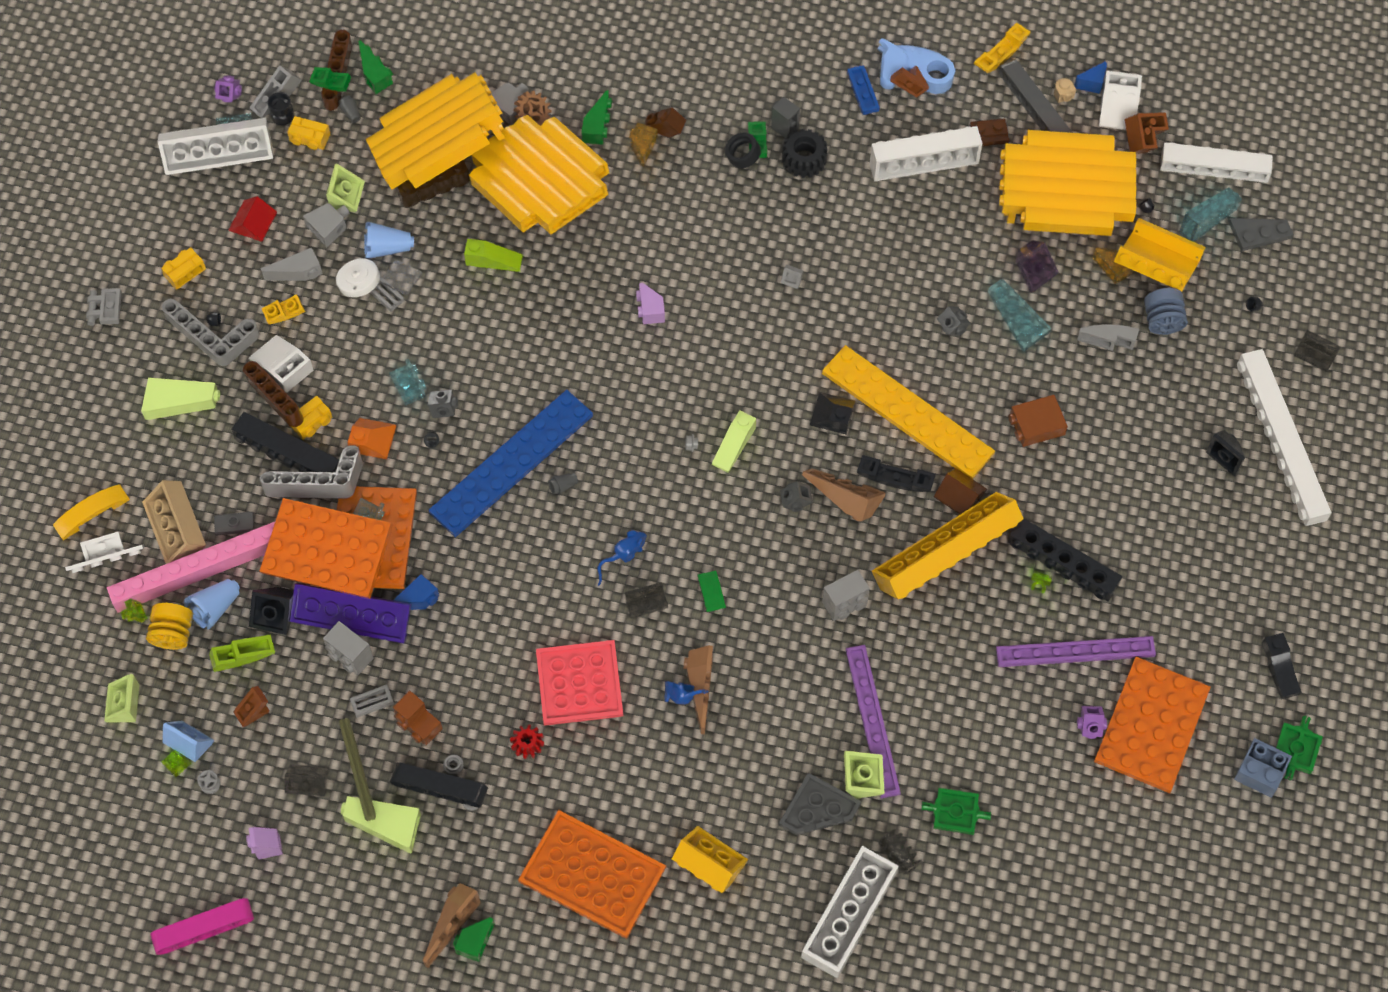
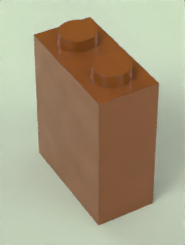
M1055 395L1012 406L1008 415L1010 424L1014 425L1016 429V439L1021 442L1023 447L1064 436L1068 428Z

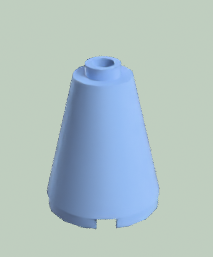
M366 222L365 229H367V233L364 236L365 258L370 259L410 251V247H414V236H411L410 232L372 222Z
M226 579L187 596L184 599L185 607L189 606L193 612V620L201 628L207 627V630H209L240 594V587L235 580Z

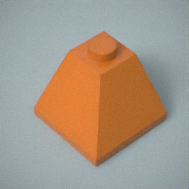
M359 418L352 426L347 442L348 446H357L361 455L387 459L397 425Z

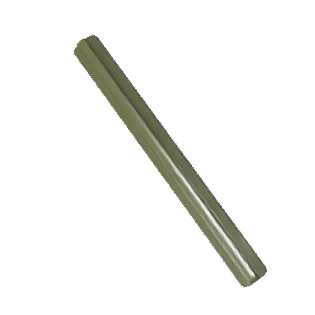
M348 718L341 719L339 721L364 817L366 821L374 820L376 813L351 722Z

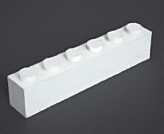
M1164 143L1161 152L1160 170L1268 183L1272 173V155Z

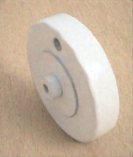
M364 258L346 263L336 275V284L340 292L348 297H360L368 294L378 285L380 280V272L376 264Z

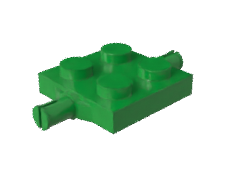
M1302 716L1300 726H1293L1285 722L1282 725L1275 748L1292 756L1287 766L1285 779L1289 777L1288 780H1293L1295 770L1310 775L1313 772L1323 736L1315 734L1308 729L1310 717Z
M938 788L935 803L922 801L921 810L933 811V829L974 835L978 819L989 821L991 819V812L979 810V794Z

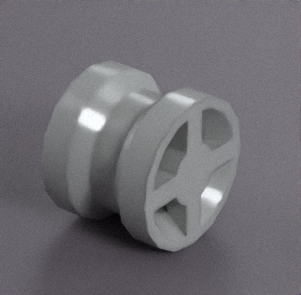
M205 770L199 774L197 782L204 793L214 794L219 790L220 780L214 771Z

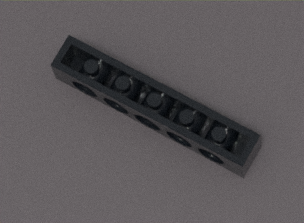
M1025 518L1014 527L1009 535L1008 543L1014 549L1025 552L1033 560L1037 559L1046 568L1059 572L1063 578L1074 581L1080 588L1091 591L1101 600L1109 601L1122 580V575ZM1026 539H1032L1034 543H1029ZM1043 549H1049L1051 553H1046ZM1060 559H1066L1068 562L1063 563ZM1077 569H1083L1085 572L1080 573L1077 571ZM1097 578L1100 579L1102 582L1097 583L1093 579Z

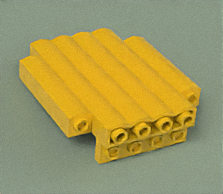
M474 72L460 80L458 76L454 77L453 74H450L381 116L379 119L384 128L366 138V141L382 176L391 189L396 188L407 180H410L416 189L490 144L487 138L489 130H492L498 141L504 139L505 136L502 133L504 127L501 124L503 120L500 116L503 113L482 75L478 76Z
M523 116L514 125L504 128L502 131L505 136L504 139L498 141L496 136L490 137L488 139L490 144L471 155L473 163L477 166L469 174L472 186L523 233L538 223L551 235L608 196L607 186L600 180L609 174L607 162L556 117L545 120L540 126L530 116Z
M1027 130V134L1023 135L1022 144L1005 143V148L1001 149L1000 160H1003V164L1000 165V175H1003V179H1000L999 190L1003 191L1002 195L999 196V206H1002V213H1004V216H1007V223L1014 224L1016 214H1021L1020 223H1023V230L1111 236L1114 221L1133 222L1136 215V152L1114 151L1115 139L1113 135Z

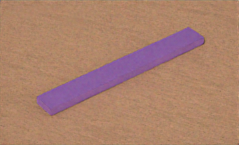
M1153 636L996 646L998 667L1131 659L1135 657L1146 658L1155 657L1156 655Z
M866 646L848 647L845 651L869 753L883 755L885 794L880 795V799L898 796L901 792Z

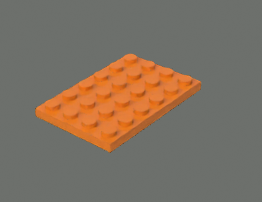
M356 486L351 497L338 498L337 511L393 524L374 588H405L417 489Z
M283 498L259 572L370 599L393 524Z
M1135 657L1094 762L1171 793L1211 687Z
M558 810L520 875L518 882L627 939L662 877L666 865Z

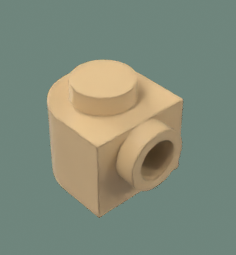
M1062 78L1056 82L1054 96L1058 103L1068 102L1075 97L1076 88L1071 80Z

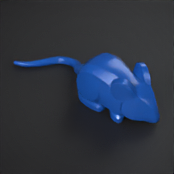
M635 530L627 532V538L619 541L614 547L616 554L599 563L598 586L602 582L601 566L605 562L615 561L619 558L625 563L632 560L636 552L643 550L642 547L647 537L645 533Z
M665 681L664 700L668 702L671 699L674 703L680 705L688 704L692 701L694 695L705 694L709 690L701 689L694 691L693 685Z

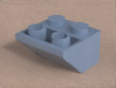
M1254 738L1234 780L1272 798L1292 756Z

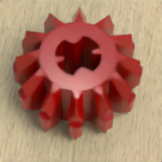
M530 724L527 726V729L520 726V732L514 730L513 735L515 737L510 738V742L513 743L511 749L516 751V756L523 754L525 760L529 754L534 758V752H542L540 747L544 746V741L542 740L544 738L543 733H538L539 729L537 727L531 729Z

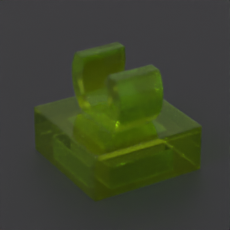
M1034 571L1031 578L1034 581L1031 585V590H1034L1035 586L1040 584L1043 587L1041 593H1045L1046 585L1050 586L1053 577Z
M131 598L124 602L127 609L120 612L123 620L127 618L128 622L135 620L140 623L147 620L141 602Z
M176 750L161 761L175 777L191 764L184 755Z

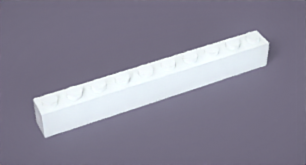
M1263 349L1241 354L1237 362L1238 371L1242 373L1244 385L1251 394V402L1257 408L1258 419L1264 425L1265 436L1269 437L1271 450L1276 454L1279 469L1283 471L1285 484L1291 490V498L1298 507L1300 520H1303L1305 526L1327 521L1331 515V510Z

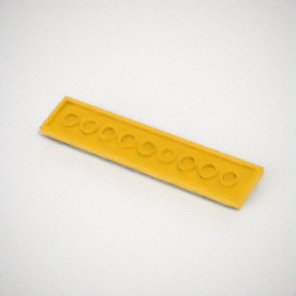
M846 345L822 370L824 376L971 479L979 473L995 454L994 449Z

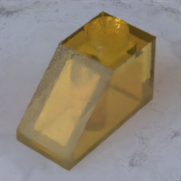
M637 123L635 129H631L629 138L631 139V147L640 165L644 167L657 142L658 133L656 128Z
M1098 247L1095 249L1093 259L1115 285L1133 274L1134 270L1114 262L1118 253L1117 250Z

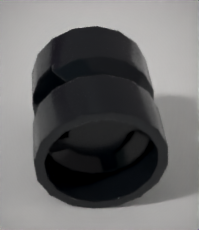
M283 92L272 94L267 102L272 121L277 125L289 124L294 118L290 97Z

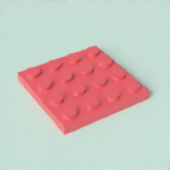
M615 640L536 649L544 726L623 717Z

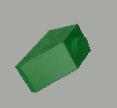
M489 917L462 929L461 934H457L453 942L456 954L480 962L495 925L494 919Z

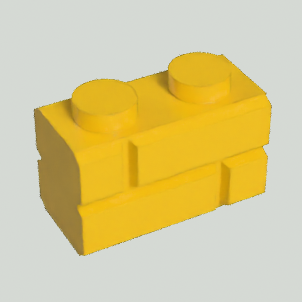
M294 116L292 124L288 129L289 141L294 145L299 146L302 144L313 150H324L330 137V129L328 124Z
M190 247L187 250H182L172 261L168 260L165 262L161 270L164 277L177 290L206 270L204 261Z
M315 396L299 408L304 417L303 423L298 427L291 428L302 440L306 437L310 438L319 427L330 423L331 418H333L331 411L318 396Z

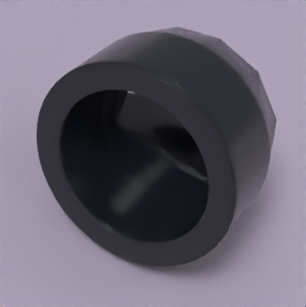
M1147 198L1138 207L1144 213H1151L1154 210V203L1151 198Z
M1249 297L1247 299L1246 308L1249 311H1259L1262 308L1263 303L1260 298Z
M210 312L206 317L207 323L210 326H220V312Z
M432 431L428 432L424 437V444L429 448H434L438 445V434Z

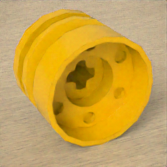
M157 603L153 605L149 619L151 624H149L146 634L147 642L164 649L177 650L186 648L188 645L187 638L190 635L188 629L192 624L193 612L187 607L174 603Z

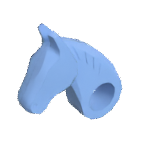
M883 38L879 40L881 46L878 47V50L882 53L880 85L884 89L891 90L895 87V84L890 82V77L902 67L909 71L914 66L919 68L929 86L926 92L941 94L951 88L954 81L955 68L950 59L936 51L923 47L894 45ZM940 71L944 73L945 77L936 79L928 73Z

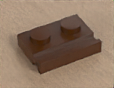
M1005 118L970 122V127H978L982 146L1009 144L1010 139Z

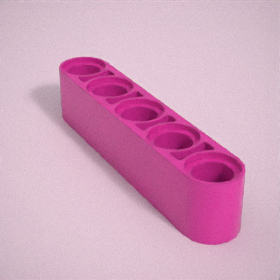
M242 898L157 929L150 936L156 955H163L250 923L254 920V915L249 900Z

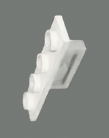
M119 531L84 541L80 544L85 562L65 568L66 571L72 570V573L84 570L83 566L91 564V567L102 565V560L110 558V562L122 559L121 555L129 553V556L140 554V549L144 548V544L124 550Z

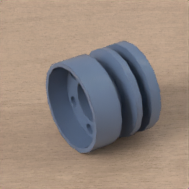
M1162 288L1149 293L1145 297L1144 304L1150 332L1160 335L1172 334L1187 326L1188 320L1184 308V297L1180 290Z

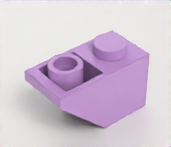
M639 283L640 290L636 291L637 302L641 301V306H638L639 318L642 317L643 324L664 323L663 297L644 283Z
M249 828L250 835L246 836L247 844L251 848L252 854L255 853L258 859L283 854L280 834L277 829Z

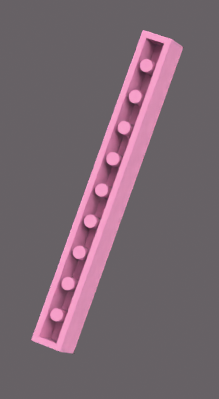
M275 522L106 587L117 613L264 556Z

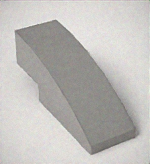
M1093 325L1080 328L1077 340L1113 351L1115 345L1133 350L1139 329L1123 325Z

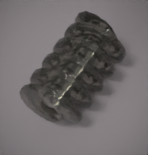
M894 829L883 836L878 845L884 847L883 852L889 853L888 859L894 860L893 863L899 866L897 871L906 875L918 867L922 860H914L917 853H909L913 847L905 848L908 840L900 841L903 834H895L897 829Z

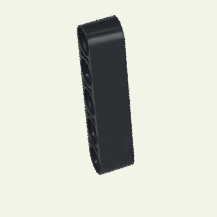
M400 762L396 764L390 779V783L396 787L477 808L482 807L488 790L486 785L476 781Z

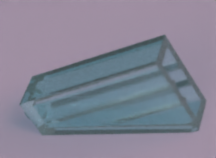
M1228 187L1187 211L1179 232L1186 239L1195 242L1239 208L1242 199L1237 192Z

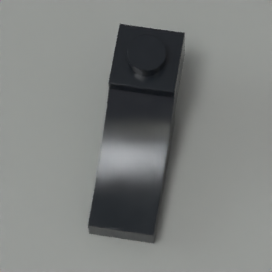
M1284 633L1265 637L1262 641V646L1268 658L1267 665L1281 700L1300 695L1302 691L1295 675L1290 655L1291 650Z

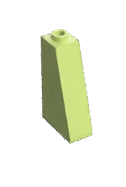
M148 378L141 412L145 420L213 409L216 407V402L220 400V390L217 389L215 383Z
M347 796L346 802H343L341 806V814H343L345 822L408 853H412L421 817L419 808L372 800L376 818L366 821L360 799Z

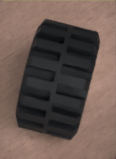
M800 129V131L795 130L793 134H788L782 149L784 168L788 169L790 174L794 173L795 177L799 175L801 178H805V176L811 178L813 174L818 175L819 171L824 169L827 160L828 147L822 135L819 136L817 131L812 132V129H808V131ZM809 151L812 155L801 156L797 152Z

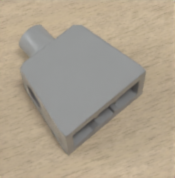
M505 83L492 92L497 105L503 113L500 115L501 118L510 125H513L517 120L514 117L517 115V112L513 111L517 107L514 102L518 100V96L528 91V87L524 83H520L516 88L510 83Z
M327 203L305 214L303 218L306 227L327 248L346 230L344 218L350 212L345 205L335 210L331 204Z

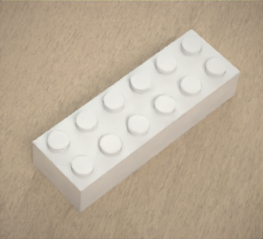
M267 118L161 133L158 136V145L165 175L273 159V147Z
M975 126L873 143L869 164L874 182L979 164L982 141L978 127Z
M862 846L802 950L801 958L838 979L893 881L898 865Z

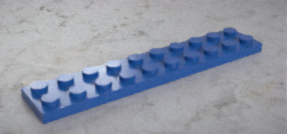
M565 390L428 510L429 514L449 533L457 537L593 417V412L572 393Z

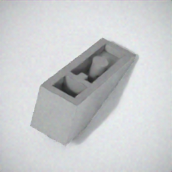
M279 65L250 106V109L260 118H265L270 113L267 104L268 98L277 92H283L290 96L302 80L291 70Z
M312 248L260 268L265 281H307L315 279L322 274L321 266Z

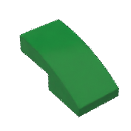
M314 67L309 82L325 89L346 92L351 76L349 73L332 72L331 68Z
M748 122V133L755 137L761 147L759 158H767L766 122Z
M717 571L698 574V582L706 612L726 608Z

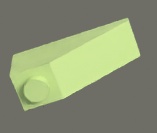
M739 410L712 462L713 466L729 473L756 429L755 417Z

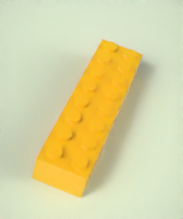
M998 492L988 496L873 569L872 573L879 589L896 599L905 598L912 590L922 587L925 582L931 578H936L945 569L953 567L962 558H967L973 551L986 546L987 542L1000 537L1006 530L1016 527L1023 520L1015 499Z

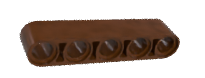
M338 30L334 35L327 68H331L332 72L347 73L352 50L351 37L347 30ZM322 88L321 96L324 107L327 110L337 109L342 92Z
M250 361L246 363L243 367V372L250 385L290 427L300 426L304 421V417L297 404L257 362Z

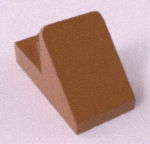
M914 66L909 71L902 67L890 77V82L917 98L929 89L926 80L917 66Z
M254 686L250 689L233 711L242 727L248 726L269 712L266 706L268 700L259 686Z

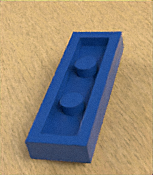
M864 65L848 68L847 75L862 115L878 112L880 107Z

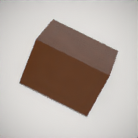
M955 468L946 474L934 498L958 514H962L978 503L987 491V488Z

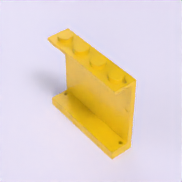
M1138 218L1130 237L1124 246H1120L1114 262L1182 292L1198 266L1206 247Z

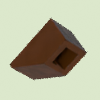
M671 107L650 113L646 117L643 129L665 137H672L681 134L686 119Z

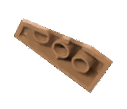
M813 468L802 473L808 481L841 510L851 515L857 521L871 518L886 494L865 484L862 487L853 485L852 480L849 479L836 480L834 475Z
M711 645L690 650L688 658H684V669H687L688 682L694 686V691L701 689L710 691L713 662V646ZM709 692L693 696L700 732L704 735Z
M460 883L449 891L448 898L423 959V963L427 968L430 967L481 904L476 890Z

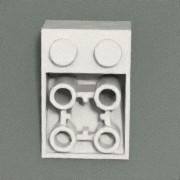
M1106 71L1103 82L1099 127L1126 130L1125 119L1137 114L1142 75Z
M275 335L248 358L250 361L257 362L286 393L314 371L311 360L297 347L278 335Z

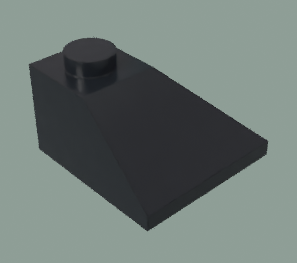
M819 392L810 426L847 434L856 401Z
M1225 430L1213 435L1206 453L1235 477L1245 459L1240 443L1234 435Z
M282 587L253 590L249 627L287 635L291 624L290 616L294 590Z

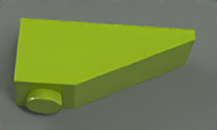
M467 239L464 257L466 266L520 272L523 254L487 241Z

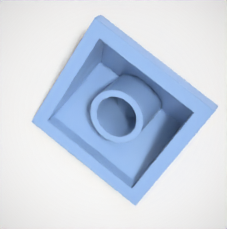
M183 721L165 722L163 724V743L194 762L214 742V739Z

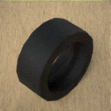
M742 132L729 139L725 146V154L733 166L743 169L750 167L759 159L761 147L753 135ZM746 143L752 144L748 154L739 158L734 157V153L739 146Z

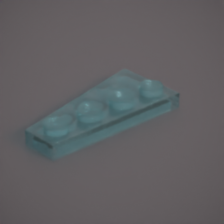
M1003 278L988 288L990 297L1023 352L1051 332L1052 328Z

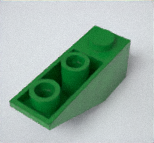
M359 40L365 82L375 94H378L393 84V73L389 67L383 65L378 55L375 56L368 44L365 45Z
M609 90L604 92L583 118L581 137L584 143L603 145L604 138L608 136V127H606V123L610 122L608 108H612V98H609Z

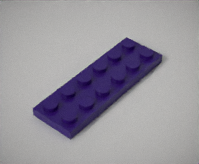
M297 582L294 587L290 622L331 630L340 621L357 635L404 644L406 642L411 604L372 596L370 599Z

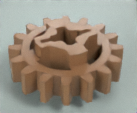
M527 91L523 95L518 96V100L514 102L517 106L513 109V111L517 112V115L514 116L515 118L528 115L540 126L545 120L551 118L548 115L552 112V110L548 109L550 103L545 102L546 97L541 98L540 92L535 95V91L530 93Z

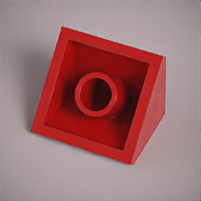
M258 196L246 199L238 210L229 231L262 242L277 211Z

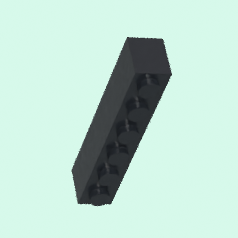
M246 412L241 414L231 429L237 442L241 444L246 443L253 450L266 453L272 460L278 459L282 461L288 468L293 467L299 472H336L339 459Z

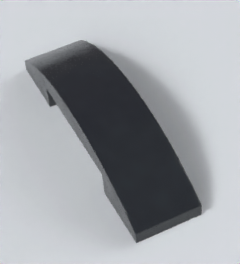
M862 455L857 469L858 474L872 481L916 492H931L936 473L920 469L914 472L882 464L880 459Z

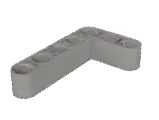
M167 299L162 303V310L166 319L220 366L230 364L259 338V330L253 319H244L220 339L176 300Z
M349 445L342 451L336 472L269 471L260 476V482L265 495L268 497L349 498L354 494L363 461L359 448L355 445Z

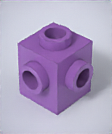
M223 76V78L217 80L214 88L216 92L215 99H222L223 102H233V100L239 98L242 92L240 80L234 79L233 76Z
M1082 706L1081 717L1077 718V729L1081 730L1082 736L1090 739L1103 737V730L1107 729V718H1104L1102 707Z

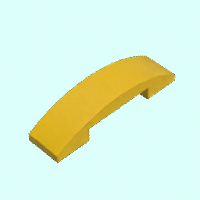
M1015 23L1006 32L1005 37L988 53L984 52L974 61V64L987 73L996 70L1018 50L1030 35V31L1019 23Z
M120 484L106 488L73 506L53 526L62 540H65L80 531L79 526L111 507L113 510L130 499Z

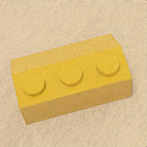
M699 826L680 841L672 857V860L680 867L687 869L696 878L705 881L714 890L721 893L731 886L748 861L746 857Z

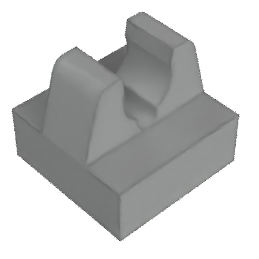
M786 265L781 283L798 289L804 270Z

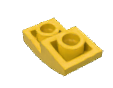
M297 294L281 303L276 300L261 308L268 324L282 322L306 312Z

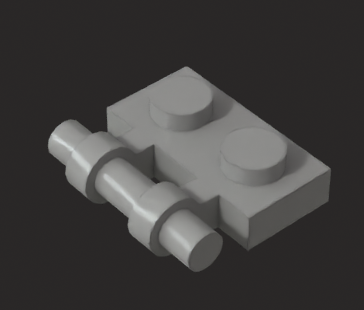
M120 288L102 289L101 295H97L96 290L90 291V296L87 298L89 310L86 312L88 325L94 326L97 318H99L101 325L120 323L122 295ZM100 304V310H96V305Z

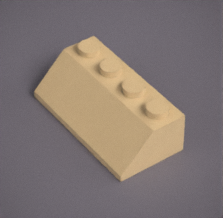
M162 480L142 503L165 563L168 564L201 551L206 546L182 482Z

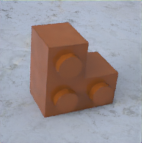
M1166 112L1139 113L1125 119L1130 152H1136V154L1147 153L1158 148L1156 135L1169 130Z
M411 691L393 707L397 725L403 731L407 729L412 733L411 737L418 744L422 742L427 746L443 729L441 722L426 710L425 703Z

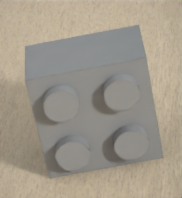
M856 570L825 586L822 603L833 621L837 619L843 620L855 610L860 611L867 606L870 588L860 572Z
M340 621L323 638L326 645L325 649L328 651L327 655L333 661L341 662L343 664L342 667L349 673L354 672L358 676L374 659L369 644Z

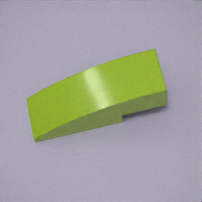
M271 635L234 640L230 645L212 647L209 656L213 671L217 672L258 661L275 654Z

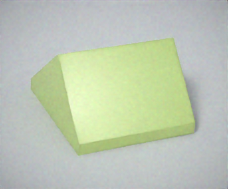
M335 164L326 194L328 203L336 210L345 205L350 212H356L365 181L342 166Z
M128 674L108 684L104 722H136L139 683L133 674Z
M844 751L846 791L856 799L885 794L883 755Z

